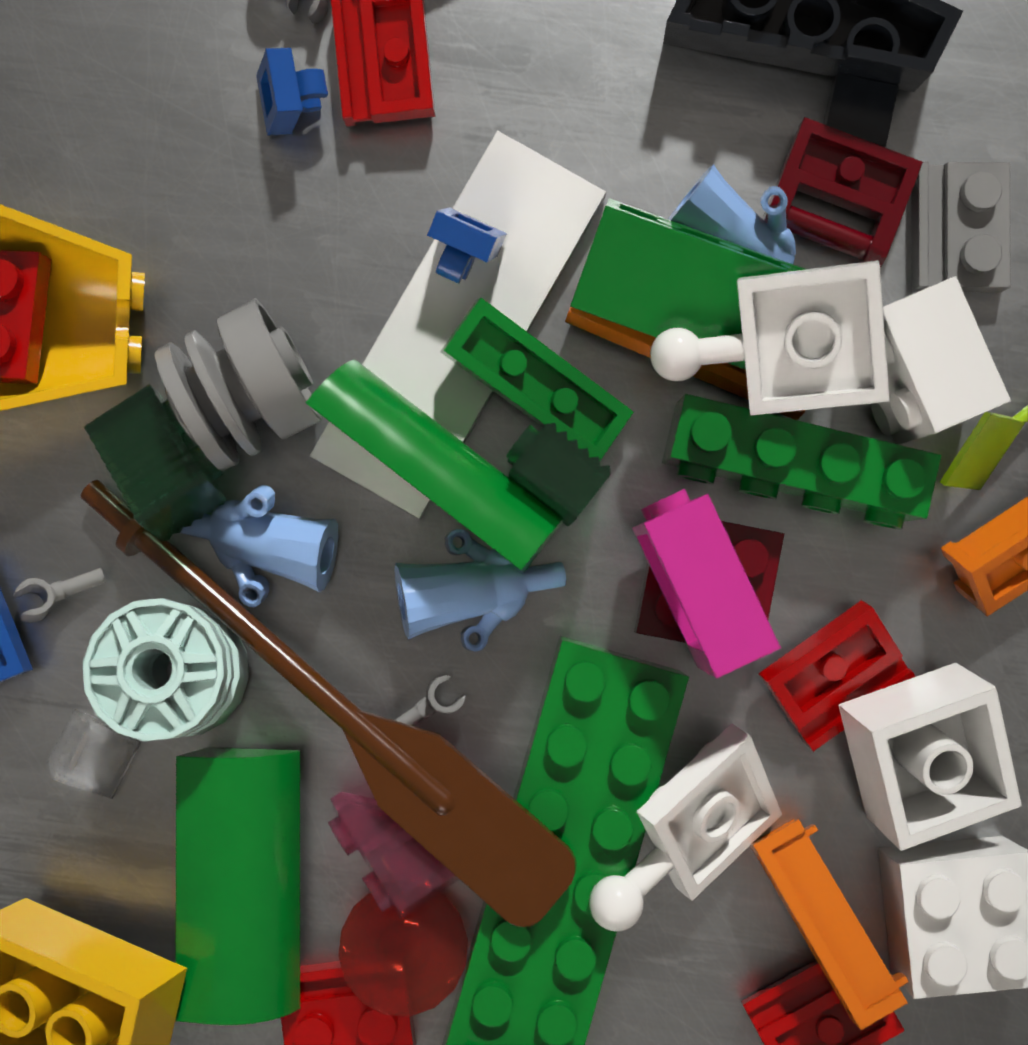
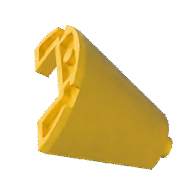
M0 204V250L41 252L52 260L38 385L0 383V411L127 384V373L141 374L142 336L129 335L130 310L143 311L145 273L132 272V254Z

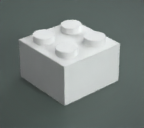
M956 276L883 307L889 402L872 403V412L882 433L886 436L891 435L895 444L900 445L938 433L1011 401Z
M958 663L944 666L838 704L866 818L900 851L1022 806L997 688Z
M1004 836L921 843L903 851H900L896 846L878 848L890 970L892 975L897 972L905 974L909 982L902 987L913 999L1028 988V850Z

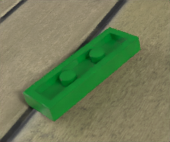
M483 298L475 301L440 351L591 463L599 464L634 413V411Z

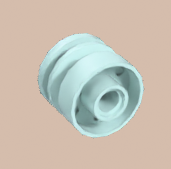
M164 598L134 601L111 613L91 636L83 660L84 691L96 715L118 734L141 741L202 735L224 723L241 703L249 679L247 650L241 639L208 610ZM171 660L172 674L168 680L166 669Z

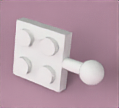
M879 261L738 278L742 334L699 339L693 332L687 329L671 328L662 332L654 340L651 347L650 358L653 368L661 377L670 381H683L691 378L698 372L701 365L745 361L750 416L889 402Z
M732 723L716 739L706 744L698 752L697 756L666 785L659 787L651 795L650 799L636 811L655 848L625 876H608L601 879L594 886L589 899L593 918L601 927L610 931H624L631 928L641 917L644 906L643 897L667 874H669L674 886L693 901L782 815L749 734Z

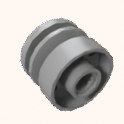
M256 298L218 317L217 326L224 349L216 352L201 334L193 330L184 337L191 362L182 350L172 342L156 349L154 354L157 369L165 386L167 399L176 418L192 441L198 444L206 457L217 469L222 471L237 465L239 462V455L233 437L247 454L254 456L261 452V440L256 421L263 418L268 426L284 440L321 421V415L305 403L312 395L309 386L313 385V381L298 350L286 330L282 326L276 328L272 319Z

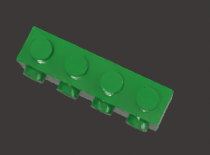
M685 393L675 405L662 464L678 467L676 476L686 480L714 484L715 477L740 482L738 491L748 495L777 499L779 491L803 497L801 506L807 509L838 515L840 514L841 507L865 512L863 521L866 523L902 530L905 521L927 519L942 455L778 415L761 414L750 416V409Z

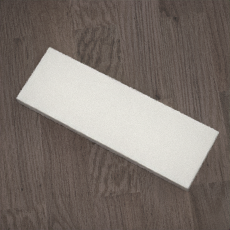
M497 130L452 209L507 233L498 257L489 262H484L475 257L467 279H462L460 283H456L435 273L447 244L434 239L362 365L465 443L494 391L440 351L479 298H483L528 332L605 199L606 191ZM331 422L326 426L310 454V457L419 519L422 518L431 502L430 499Z

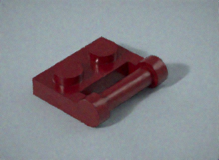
M804 117L798 126L776 184L777 187H780L785 192L788 199L786 207L787 228L795 235L859 259V263L879 261L881 268L891 248L923 162ZM796 191L876 220L871 234L868 235L792 206ZM772 195L768 204L771 206L777 205L780 200L779 196ZM765 212L762 219L767 223L768 214Z

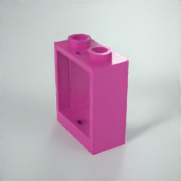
M683 489L641 509L646 521L632 527V530L697 668L715 678H719L781 649L709 495L706 494L690 500L686 490Z

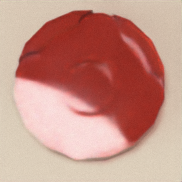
M397 881L373 889L353 906L341 929L338 957L345 982L362 1004L383 1015L413 1017L435 1009L455 990L466 967L468 937L460 913L444 894L422 883Z

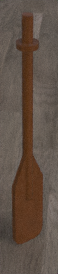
M99 480L90 482L83 489L80 496L81 499L120 532L116 539V547L126 556H134L139 552L145 554L343 730L376 803L382 811L510 924L519 927L532 926L546 915L569 887L576 874V859L567 844L440 734L360 710L159 533L163 525V519L153 510L147 509L137 514Z

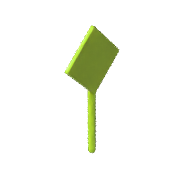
M1028 405L1013 417L985 412L943 475L940 483L944 486L981 490L1024 424L1028 422Z

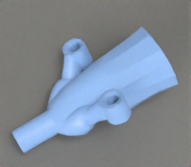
M713 164L694 184L668 218L671 221L794 264L796 255L795 239L791 230L787 228L786 223L788 199L780 187H769L760 198L761 206L768 214V222L766 223L724 180ZM772 195H777L780 198L779 203L775 206L768 204V199Z
M267 485L256 487L241 501L227 500L218 506L212 514L176 507L170 517L169 527L172 532L210 541L219 561L227 569H232L239 587V598L248 607L258 606L269 593L268 580L262 575H255L251 566L301 583L318 592L325 590L335 566L339 538L336 519H314L268 512L274 507L275 492Z
M462 529L453 530L445 536V547L448 553L452 555L466 554L473 561L443 564L395 563L394 567L398 604L407 639L410 640L425 632L483 615L476 626H467L461 632L462 645L469 651L482 650L487 645L488 637L502 620L507 621L517 615L525 605L529 592L566 586V573L562 562L531 566L523 572L496 550H489L474 541L469 533ZM454 537H459L462 540L460 548H456L453 545ZM472 633H476L478 636V641L475 644L469 642V636Z

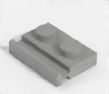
M929 162L922 163L912 190V292H919L954 276L957 277L963 292L1001 293L1011 287L1010 162H947L945 165H929Z

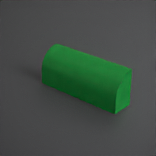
M609 198L570 307L656 338L662 332L671 328L687 329L693 332L699 339L742 334L738 278L806 269ZM745 361L727 362L746 370Z
M351 360L335 370L305 402L523 572L528 569L564 522L561 517L357 360Z
M207 747L176 756V963L186 967L187 971L175 1021L210 1025H245L278 1019L300 1009V750Z

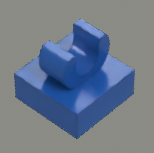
M291 48L265 49L256 78L267 136L292 134L302 112L307 113L321 110L320 98L328 96L324 70L305 69L296 72Z
M450 207L437 210L427 236L445 243L447 246L442 253L435 273L456 283H460L462 279L466 280L475 257L484 262H489L498 257L507 233Z

